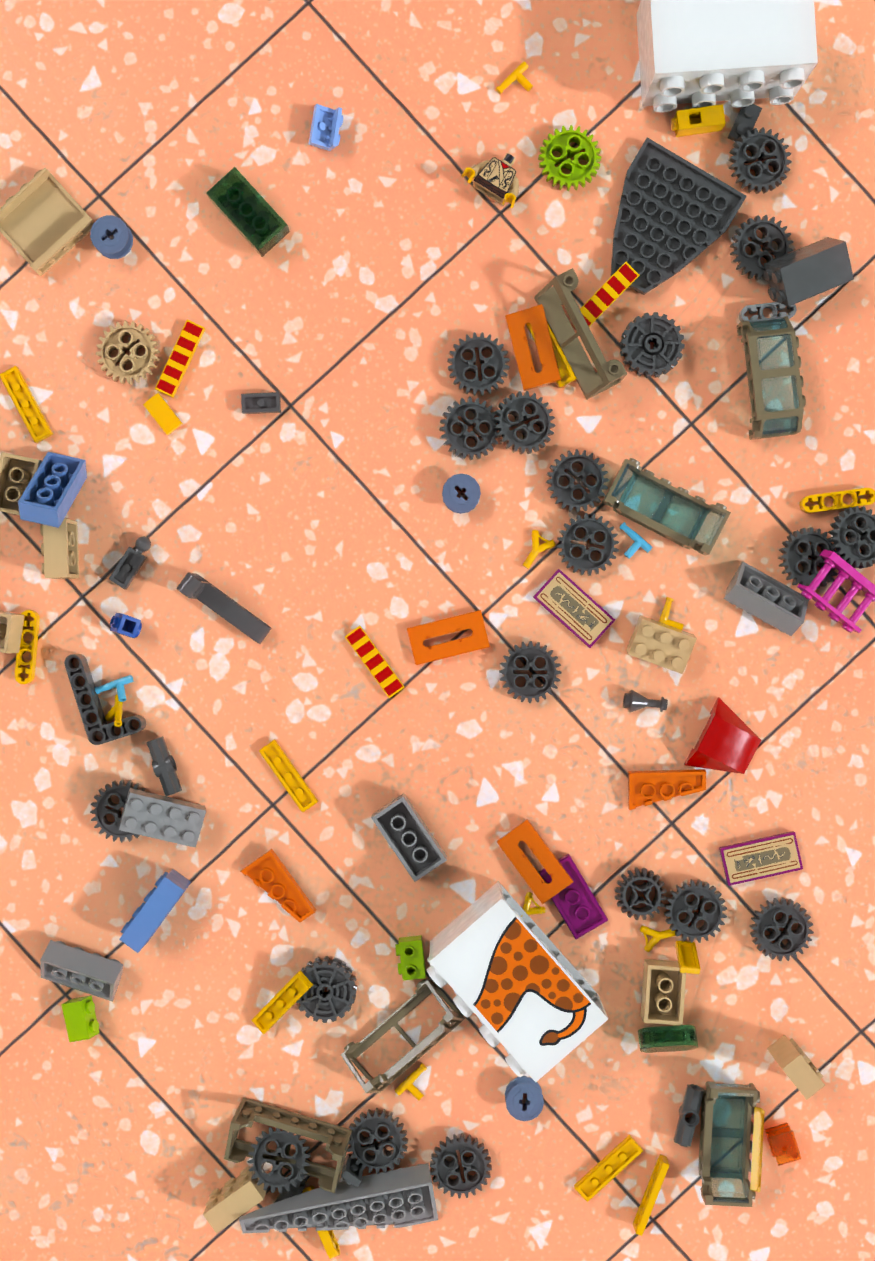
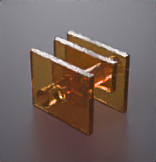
M788 1123L765 1129L772 1156L776 1157L778 1166L801 1159L793 1130L791 1131Z

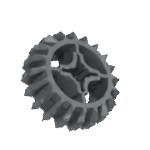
M635 868L634 874L628 870L629 876L626 877L622 874L621 877L624 881H617V884L621 887L614 889L615 892L620 893L614 896L616 900H620L617 902V906L622 907V913L627 912L629 918L634 915L635 920H638L641 915L642 919L646 920L647 914L653 918L652 912L655 910L656 913H659L660 911L657 907H664V904L661 902V900H666V896L662 895L667 892L662 887L664 882L659 881L660 876L658 874L653 876L654 872L652 870L647 873L646 868H642L640 873L639 869ZM637 880L648 881L647 883L644 882L642 885H636L634 883V881ZM654 886L655 896L654 899L651 901L649 899V893L652 891L651 888ZM630 887L632 889V895L629 897L630 900L627 902L626 891L627 888ZM634 888H636L638 891L643 892L646 899L638 896L637 891ZM639 903H645L647 905L642 908L633 907L634 905L636 906Z

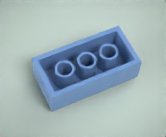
M47 452L18 501L20 519L59 528L87 478L86 460Z
M174 869L169 873L165 872L155 883L157 888L154 887L147 894L142 905L136 909L131 920L120 931L123 935L119 940L139 953L186 891L191 881Z

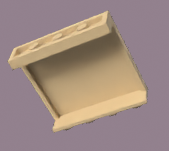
M46 168L36 172L34 178L30 182L23 184L20 191L14 196L9 197L5 202L6 204L0 208V232L40 276L46 273L90 232L94 223L92 218Z

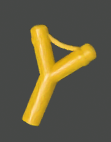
M532 530V550L522 565L527 569L530 568L538 553L555 546L554 540L544 539L539 535L538 530ZM539 538L546 543L539 545Z
M527 892L523 905V910L526 914L545 913V907L539 906L532 897L533 893ZM531 900L538 907L530 908Z
M647 926L640 927V932L643 933L646 941L644 946L646 952H650L661 939L676 936V930L671 931V929L658 932ZM646 934L653 937L649 942Z

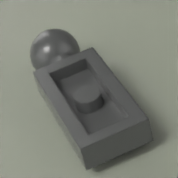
M145 536L139 537L136 540V549L132 547L127 549L109 577V580L123 589L127 590L147 558L142 553L150 549L151 541Z

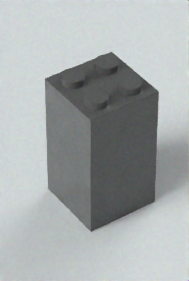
M830 237L764 263V277L769 283L770 289H768L770 298L786 306L794 305L854 280L846 241Z

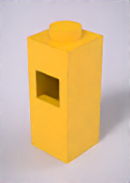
M723 104L678 110L674 118L671 119L672 131H675L676 137L722 131L726 124Z

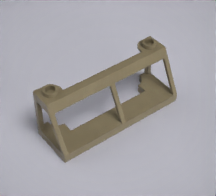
M572 268L551 280L535 295L534 299L538 305H543L547 323L571 366L586 400L620 383L627 375V372L620 361L610 360L607 362L571 293V291L576 289L579 282ZM561 305H564V307H565V309H566V311H567V313H568V315H569V317H570V319H571L573 325L575 326V328H576V330H577L576 333H575L573 327L571 326V324H570V322H569V320H568V318H567V316H566V314H565V312H564V310H563V308H562ZM578 336H580V338H581V340H582V342H583V344H584V346H585V348H586V350H587V352H588V354H589L591 360L593 361V363H594V365H595V367H596V369H597L598 372H595V370H594V368H593L591 362L589 361V359H588V357H587V355H586V353H585V351H584V349H583V347H582V345H581V343H580V341H579V339H578Z
M428 979L420 981L416 985V994L363 1040L357 1043H349L344 1048L345 1051L340 1054L366 1093H380L465 1019L434 981ZM433 993L446 1011V1014L438 1023L439 1026L416 1045L398 1025V1022ZM394 1026L413 1049L384 1074H379L373 1079L356 1058ZM352 1062L369 1080L367 1083L364 1082V1080L362 1079V1077L360 1076Z
M243 1097L230 1124L224 1159L238 1163L244 1161L246 1156L253 1158V1156L248 1154L255 1150L251 1146L252 1143L237 1139V1135L240 1129L252 1127L254 1121L327 1143L325 1150L331 1153L332 1160L337 1161L336 1169L306 1160V1162L311 1164L304 1167L308 1172L306 1175L319 1178L318 1185L320 1188L335 1193L352 1130ZM289 1145L286 1149V1153L288 1156H291L289 1154L291 1145ZM268 1148V1151L270 1153L275 1152V1150ZM281 1153L279 1156L263 1155V1158L277 1160L278 1165L280 1162L296 1163V1160L281 1157ZM289 1165L283 1167L291 1170V1167Z

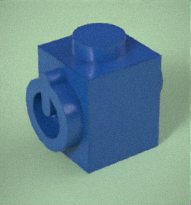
M116 613L111 618L110 631L130 638H137L141 632L142 623L139 619Z

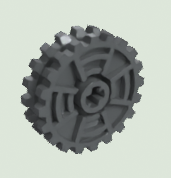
M654 312L652 316L649 313H644L642 318L637 316L633 322L628 324L627 330L621 336L623 339L619 346L623 348L620 351V356L625 357L623 363L630 365L629 370L631 372L635 370L637 371V376L645 374L646 378H650L652 375L657 378L662 373L664 375L667 374L671 368L673 369L678 364L677 361L683 355L681 351L684 349L685 344L681 343L684 335L679 334L681 328L674 325V319L668 320L665 314L661 317L658 315V312ZM650 342L654 343L653 349H650Z
M325 956L324 960L317 957L314 963L309 961L307 966L301 969L303 974L313 984L296 1002L300 1003L299 1010L305 1011L307 1018L312 1016L313 1021L316 1022L319 1019H322L323 1023H327L328 1019L334 1022L338 1016L343 1018L345 1012L351 1010V1006L356 998V976H352L353 970L351 968L347 969L344 961L339 963L338 958L334 957L333 960H330L329 956ZM323 987H328L327 990L329 989V991L324 992L325 989Z

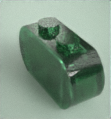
M692 1025L647 1027L638 1030L641 1052L688 1051L698 1048L696 1027Z

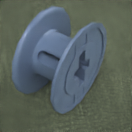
M106 215L93 223L90 230V238L93 245L103 256L109 259H119L130 252L133 246V235L120 218L114 215Z
M456 474L450 477L444 484L442 491L443 502L447 508L460 514L473 510L478 504L481 495L479 484L473 477L467 474ZM458 487L460 491L464 489L468 500L465 501L462 496L458 498V492L455 488Z
M522 1076L511 1080L507 1085L505 1100L506 1108L510 1115L521 1121H530L538 1117L544 1105L542 1089L538 1082H535L530 1077ZM526 1093V1101L522 1104L523 1094Z

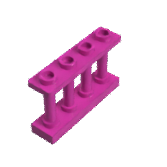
M824 549L820 554L825 560L824 566L809 586L799 584L797 588L802 591L801 595L806 599L815 601L814 605L822 611L826 610L829 613L828 617L836 622L840 621L843 624L841 626L843 629L850 633L852 631L860 633L862 630L855 624L870 603L875 601V585L834 551ZM831 568L837 569L839 571L837 573L838 576L823 597L814 592ZM849 579L852 582V587L838 606L834 608L828 602L843 581ZM858 590H862L865 592V598L848 619L842 612Z

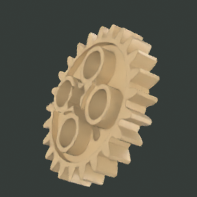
M125 320L122 326L119 322H116L117 328L110 325V332L103 331L106 337H99L103 343L96 345L101 349V351L96 352V355L102 358L97 360V362L104 364L101 370L107 371L106 375L108 377L113 375L112 379L114 381L119 379L120 383L124 384L127 379V382L132 385L134 379L137 383H140L139 377L146 380V373L153 374L150 368H157L153 362L160 360L155 356V354L160 353L155 348L159 344L157 341H153L155 336L153 334L149 335L150 330L148 328L144 329L142 324L137 326L132 321L129 326V323ZM131 335V340L128 343H124V337ZM145 348V354L138 356L139 349ZM118 349V355L112 358L111 352ZM126 350L131 352L129 356L125 353ZM128 362H132V368L128 371L125 370V365Z

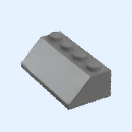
M745 562L740 564L727 587L724 597L729 603L736 605L789 636H792L804 623L809 602L799 592Z
M50 940L40 960L41 978L113 1002L123 973V964L115 959L103 958L97 953L85 952L79 947L67 946L61 941L55 942Z

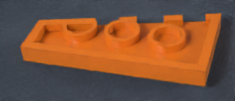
M705 769L628 771L629 810L636 809V807L642 805L648 806L661 800L667 801L676 796H685L706 790Z
M270 849L240 871L245 876H249L255 885L263 888L269 897L278 901L281 907L299 923L316 912L313 904L273 849Z

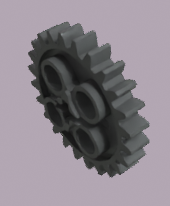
M764 127L759 132L757 128H754L751 132L749 130L745 132L744 136L741 135L738 141L733 144L734 148L729 153L734 156L728 159L733 164L729 169H734L735 171L731 177H738L735 183H743L741 189L748 186V192L750 193L755 188L756 194L761 192L762 189L764 194L768 190H774L776 186L781 185L782 181L787 178L785 173L790 171L787 165L792 163L787 157L791 153L785 151L789 145H782L784 138L777 139L779 133L773 136L772 129L765 133ZM764 146L769 148L770 153L765 151ZM746 150L751 152L752 157L747 155ZM768 165L773 167L774 172L769 170ZM750 169L755 171V176L750 173Z
M759 215L754 220L749 218L747 223L743 222L740 224L741 228L735 230L738 235H734L731 238L735 243L731 244L730 247L734 248L735 251L731 252L730 255L736 256L732 263L738 262L739 265L736 267V270L742 268L741 275L749 273L748 279L753 278L755 275L756 281L760 280L761 277L763 280H766L764 277L765 267L760 262L761 257L769 262L774 260L772 255L776 259L793 251L792 248H789L793 241L787 239L791 233L785 234L784 231L787 229V226L781 228V220L774 223L775 217L770 218L769 221L767 215L763 216L762 219ZM757 230H760L762 232V239L757 237ZM772 241L777 243V250L772 248ZM746 246L751 248V255L745 252Z
M474 332L473 338L466 335L465 342L461 338L459 339L460 346L453 345L456 351L449 352L453 358H449L447 361L452 364L448 366V370L453 371L449 375L450 378L456 377L453 384L460 383L459 390L465 387L466 394L473 390L474 396H476L477 391H480L481 396H483L484 390L491 394L492 387L498 390L497 383L503 385L504 381L501 377L507 378L508 374L504 371L509 370L510 366L505 365V363H508L510 359L504 358L508 352L501 351L504 344L497 345L498 338L491 341V334L484 338L483 332L480 337H477ZM475 348H478L479 362L480 364H482V381H479L477 365H475ZM485 349L492 352V355L488 358L483 357L481 354ZM465 352H470L473 358L465 360L462 355ZM491 368L495 374L488 377L484 374V370ZM472 371L476 376L474 379H467L465 373Z
M519 391L516 396L512 393L509 395V398L503 399L504 404L500 403L498 405L501 410L494 412L499 417L493 419L494 422L498 423L493 429L499 430L496 437L502 436L500 443L507 442L506 449L512 446L513 453L519 449V453L523 454L526 449L527 454H530L532 449L534 452H537L539 447L543 448L546 446L544 442L548 443L550 441L548 436L554 434L550 429L555 427V424L550 423V421L555 419V417L549 416V413L553 411L552 409H546L549 403H541L543 397L537 400L536 393L529 397L528 391L524 395ZM525 406L531 408L532 414H528L525 411ZM508 414L514 415L515 422L509 420ZM536 415L539 416L538 419L532 420L528 424H523L514 430L509 429L521 421H526ZM533 424H537L540 427V432L534 430ZM517 431L523 434V440L517 437Z
M471 397L468 398L467 402L461 398L460 405L454 401V408L448 406L447 410L449 413L444 412L442 414L446 420H440V423L444 425V427L439 428V431L444 432L440 439L447 440L443 445H450L451 447L448 452L455 450V457L461 453L463 460L467 455L470 460H473L474 455L477 459H480L481 453L484 456L488 455L486 449L491 452L494 450L491 444H498L495 438H500L501 436L496 437L498 430L493 429L497 423L493 421L496 414L490 411L493 407L492 405L488 408L485 407L486 401L479 404V398H476L474 402H472ZM469 410L474 413L475 417L473 420L466 417V411ZM458 416L462 418L465 424L458 419ZM458 424L462 429L461 433H455L452 426ZM480 424L487 425V433H482L480 431ZM472 425L474 427L473 431L469 433L467 431L468 426ZM478 436L482 437L483 441H480ZM467 438H473L475 440L474 447H469L467 445Z
M578 449L575 450L574 455H572L570 450L567 452V457L561 454V461L558 459L554 460L557 466L550 465L549 467L553 472L547 473V476L551 477L550 480L546 481L547 484H551L547 491H553L550 498L556 497L555 504L561 502V509L565 508L566 505L569 506V512L572 511L573 507H575L577 513L580 511V507L584 511H587V505L594 508L593 501L600 503L601 501L598 496L604 497L605 494L602 490L608 489L606 485H603L609 481V479L603 477L608 473V471L601 470L604 464L598 465L597 463L600 458L593 460V453L586 456V450L581 455H579ZM579 463L582 467L581 472L573 471L572 464ZM565 469L569 470V472L571 473V475H572L573 477H571L569 474H567L564 470H565ZM587 476L595 478V485L590 486L587 484ZM560 477L568 479L569 483L567 486L559 484ZM578 477H580V483L585 488H587L590 491V493H587L580 484L574 485V478L577 479ZM574 490L582 492L580 500L573 497Z
M855 506L839 512V516L834 517L835 523L830 524L834 528V530L828 532L833 535V538L828 540L834 542V545L830 548H836L837 551L835 553L840 555L853 568L859 567V569L873 566L875 564V514L872 515V509L866 510L865 507L859 508Z
M585 513L583 519L580 515H577L576 522L571 518L569 519L571 525L564 524L566 531H559L563 537L557 538L561 544L557 545L556 548L562 549L558 556L564 555L561 562H568L567 569L573 566V573L579 569L580 575L587 571L588 576H591L592 570H594L595 574H599V568L605 571V564L612 565L609 559H616V556L612 553L619 551V549L614 548V545L618 544L619 541H614L613 538L618 534L611 533L614 526L608 528L609 521L602 523V516L596 520L595 514L588 518V514ZM577 528L584 530V538L580 539L575 535ZM596 532L603 534L604 539L602 542H597L594 539ZM571 540L579 542L589 540L590 544L604 546V549L589 547L587 550L585 545L573 544ZM573 547H578L581 550L579 557L572 555L571 550ZM592 551H597L600 554L598 561L591 559L590 554Z
M813 527L807 530L802 528L800 532L797 530L793 532V535L787 536L788 541L782 542L785 548L779 549L783 553L782 556L778 557V559L783 560L779 567H785L782 574L788 573L786 580L793 579V586L798 583L809 586L818 574L817 564L821 568L824 566L825 560L818 553L817 545L820 546L822 551L826 549L836 552L835 549L830 548L834 544L826 538L828 532L820 534V529L814 531ZM799 544L803 547L802 553L798 550ZM799 563H800V564L802 565V567H803V571H802V572H800L799 569H798V564H799ZM831 568L817 589L820 586H827L826 582L833 581L831 576L838 575L834 569Z
M529 641L528 646L521 642V648L515 644L514 652L508 649L510 656H503L507 661L506 663H500L504 669L499 670V673L504 674L500 681H506L503 688H510L507 693L511 694L514 692V699L521 696V702L528 698L529 703L532 702V698L539 702L540 696L546 699L545 693L552 695L551 687L557 689L558 687L554 682L560 681L556 675L562 673L556 670L561 664L554 662L558 658L557 656L551 657L553 650L546 652L547 645L540 648V642L533 646L532 641ZM538 657H542L545 660V665L541 668L535 666V660ZM517 658H525L526 664L524 667L519 668L516 666ZM529 667H531L535 671L546 670L547 674H532L529 677L526 673L514 674L513 671L529 670ZM519 676H523L526 680L525 684L521 687L515 684V680ZM539 676L545 680L544 685L541 687H537L534 683L535 679Z
M124 779L120 781L119 785L115 780L112 782V787L106 784V790L101 788L99 790L101 795L94 796L97 802L91 803L93 807H96L90 811V813L95 814L91 821L98 822L94 828L101 827L102 829L99 834L106 832V839L113 836V842H115L120 837V841L123 843L125 837L130 842L133 838L132 835L136 838L140 836L119 830V822L122 815L119 809L121 807L124 808L129 788L139 790V783L133 787L132 780L128 781L127 785H125ZM112 795L119 797L120 802L118 804L112 802ZM108 813L113 814L115 817L114 822L107 820L106 815Z
M690 879V885L683 881L682 888L676 885L677 892L671 890L672 898L666 897L670 904H664V907L669 910L664 912V915L669 917L665 921L667 924H671L669 927L671 931L676 930L675 935L677 937L681 935L684 941L688 937L691 943H693L694 938L701 943V937L708 941L709 934L715 937L713 931L720 932L721 930L718 925H725L721 918H727V915L722 912L727 910V907L721 905L725 900L719 898L722 894L719 891L715 892L716 887L714 886L709 888L708 882H705L702 886V881L699 879L696 884ZM693 894L695 896L692 902H686L689 895ZM707 902H712V907L709 910H704V905ZM693 909H694V910L698 909L699 911H698V913H697V912H694V914H693V913H692V910H693ZM687 912L685 919L680 920L678 918L680 913ZM699 920H704L702 927H696V923Z
M783 897L780 902L774 898L773 904L767 900L766 907L760 904L762 911H754L758 916L757 918L751 917L755 924L749 925L751 929L755 930L750 935L756 937L752 940L755 945L758 944L756 948L759 951L763 950L762 953L765 956L769 954L772 960L777 956L779 961H782L783 956L787 961H789L790 955L797 958L796 952L803 954L801 948H809L806 941H812L808 934L814 933L809 929V927L813 926V923L808 921L811 916L805 914L807 910L800 908L801 905L798 902L794 904V901L791 899L786 902V899ZM782 912V918L776 920V914ZM798 923V928L791 930L792 925ZM772 928L770 935H764L766 929ZM783 939H788L785 946H780Z
M376 1108L374 1114L368 1109L367 1116L362 1112L360 1119L355 1117L354 1123H351L349 1128L352 1130L349 1141L350 1146H348L347 1151H353L350 1158H357L355 1165L362 1163V1170L367 1166L369 1167V1173H371L373 1168L377 1174L381 1168L386 1173L387 1167L393 1170L394 1163L399 1165L400 1159H404V1152L408 1148V1146L404 1145L408 1143V1138L405 1137L407 1130H402L404 1123L398 1124L399 1117L392 1119L393 1112L387 1116L385 1109L382 1111V1114L379 1113L378 1108ZM384 1126L388 1131L382 1132L379 1127ZM366 1131L370 1136L364 1137L361 1132ZM385 1145L392 1146L393 1150H387ZM367 1150L374 1151L375 1155H369Z
M269 1127V1134L262 1131L263 1138L256 1137L258 1144H251L255 1150L248 1153L253 1156V1159L248 1161V1163L253 1164L249 1171H255L252 1179L259 1178L258 1186L264 1183L263 1190H267L271 1186V1193L275 1192L276 1187H278L279 1193H282L283 1187L290 1191V1184L297 1187L296 1180L303 1181L301 1174H308L304 1167L311 1165L306 1162V1159L310 1158L311 1155L306 1154L305 1151L309 1150L310 1147L303 1146L307 1140H299L301 1135H294V1133L285 1130L281 1131L278 1128L274 1131L272 1127ZM271 1141H275L277 1144V1149L273 1153L268 1151V1144ZM289 1145H294L296 1148L293 1156H288L286 1153ZM281 1153V1157L296 1160V1163L280 1162L278 1165L277 1160L263 1158V1155L279 1156ZM269 1161L272 1163L273 1169L267 1174L264 1172L263 1166ZM286 1165H289L292 1170L291 1175L288 1177L282 1174V1169Z
M461 1133L458 1139L453 1134V1140H450L447 1136L446 1143L440 1141V1148H434L436 1154H431L433 1161H430V1167L432 1168L430 1173L434 1175L433 1182H438L437 1188L444 1187L443 1193L445 1194L450 1191L451 1197L457 1193L459 1199L462 1193L465 1194L466 1198H468V1192L476 1195V1188L482 1191L481 1184L487 1185L486 1178L491 1177L489 1171L492 1170V1165L489 1164L491 1163V1157L488 1156L489 1151L488 1149L483 1150L484 1143L478 1145V1138L471 1141L470 1134L467 1139H464L463 1133ZM456 1150L460 1151L465 1182L462 1181ZM466 1152H470L473 1154L470 1157L464 1156ZM447 1156H452L454 1159L448 1161L445 1158ZM469 1171H475L476 1174H475V1175H469L468 1172H469ZM451 1175L458 1176L456 1179L449 1178V1176Z

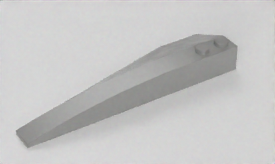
M429 1163L387 1171L386 1173L381 1172L362 1176V1181L358 1187H355L353 1184L349 1185L345 1181L338 1182L335 1193L325 1191L322 1188H316L239 1217L243 1233H267L270 1229L287 1232V1228H298V1231H306L307 1228L316 1227V1231L348 1230L349 1226L366 1229L367 1225H377V1228H385V1225H394V1228H402L438 1220Z

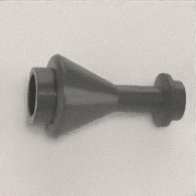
M634 690L624 694L623 708H628V712L644 707L660 708V712L667 710L668 700L664 699V697H661V700L647 699Z

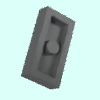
M755 104L741 107L728 139L736 142L741 135H745V132L748 130L751 132L762 108Z
M280 392L241 394L242 414L281 413Z
M348 1153L344 1160L341 1177H343L347 1184H353L355 1187H358L362 1181V1163L355 1165L357 1159H351V1155Z

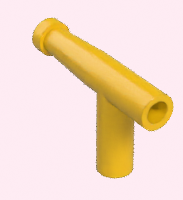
M523 61L500 86L496 87V91L501 94L515 80L527 92L530 91L533 85L522 74L529 67L528 64Z
M666 597V603L659 622L682 630L684 624L668 619L674 599Z
M118 694L115 695V705L105 716L107 721H111L115 717L114 725L116 727L122 726L123 702L119 701Z
M421 1063L420 1067L395 1089V1092L400 1096L407 1089L419 1101L424 1095L412 1083L427 1067Z

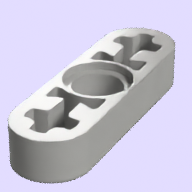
M778 302L748 305L740 311L739 320L741 322L749 321L750 323L779 320L784 316H788L791 319L796 314L797 308L795 304L787 306V309H791V312L787 315L786 312L777 314V311L783 310L786 306ZM770 308L773 313L772 317L766 318L763 315V309ZM747 311H749V314H754L758 311V315H753L750 320H748L747 316H744Z

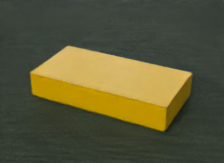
M159 393L143 404L167 435L183 424Z
M676 941L675 948L680 973L700 974V964L695 942Z

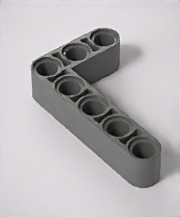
M188 572L176 588L188 598L198 599L259 644H261L272 629L196 573Z
M73 654L66 657L64 662L90 743L100 745L144 730L146 727L145 718L141 715H134L121 719V733L119 735L114 732V722L109 724L106 722L98 694L95 692V684L87 659L82 654ZM74 658L79 660L77 668L72 664ZM80 676L84 677L85 684L83 686H81L78 683V679ZM86 694H88L91 698V702L89 704L85 703L84 696ZM91 713L96 714V722L90 720ZM133 719H136L139 722L138 729L133 728ZM97 731H100L103 735L101 741L96 738L95 734Z

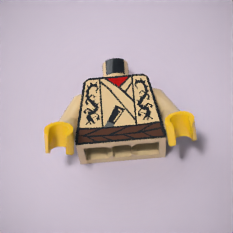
M506 153L502 161L493 157L491 160H485L472 168H465L461 177L467 176L469 178L468 183H471L473 180V187L503 206L508 202L511 204L510 208L514 207L515 200L519 194V180L516 177L517 171L512 168L516 160L512 155Z

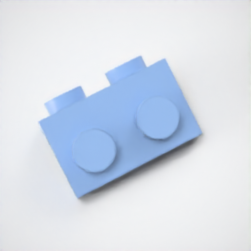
M319 104L314 106L309 145L331 151L339 145V128L343 123L342 108L338 107L334 110Z

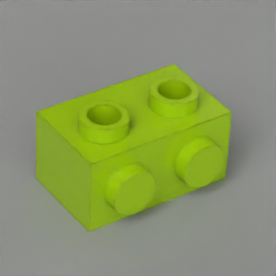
M422 935L400 937L399 944H395L396 956H400L401 963H398V974H402L403 981L426 978Z
M92 995L73 998L61 1004L69 1042L87 1040L99 1034V1023L96 1019Z

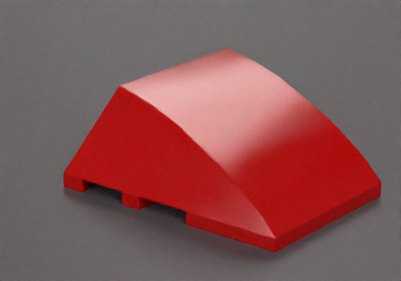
M718 697L710 712L711 716L684 765L744 774L761 739Z

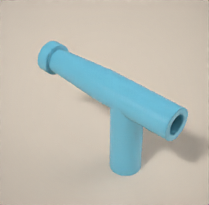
M625 522L620 525L619 528L635 541L624 553L627 558L630 559L640 547L647 553L653 548L640 535L629 528Z
M129 675L102 686L95 687V692L100 694V692L117 688L118 699L120 702H124L127 700L124 685L134 682L133 677Z

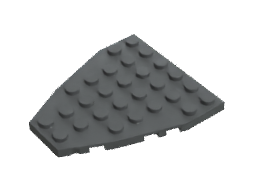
M647 137L626 173L613 233L611 276L627 262L640 275L629 287L645 295L679 273L725 233L747 196Z

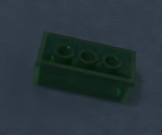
M236 167L230 170L206 193L216 208L261 257L290 232L285 221Z

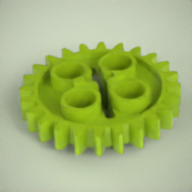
M570 125L567 131L564 126H562L561 132L555 129L554 136L549 133L548 140H543L545 147H540L539 152L542 154L539 155L538 160L542 161L539 163V168H544L542 175L548 174L546 181L548 182L552 179L553 187L557 183L560 184V190L564 185L567 187V191L570 190L571 186L577 190L578 184L584 188L585 180L591 183V176L596 177V170L600 168V164L597 162H600L602 157L598 156L601 151L600 148H596L598 141L592 142L594 135L592 134L587 137V130L581 133L580 126H578L576 131L573 130L572 125ZM575 142L578 144V147L572 148L569 143ZM558 151L561 153V156L555 157L552 153ZM584 159L587 161V164L581 165L578 160ZM567 168L571 173L564 174L561 169Z

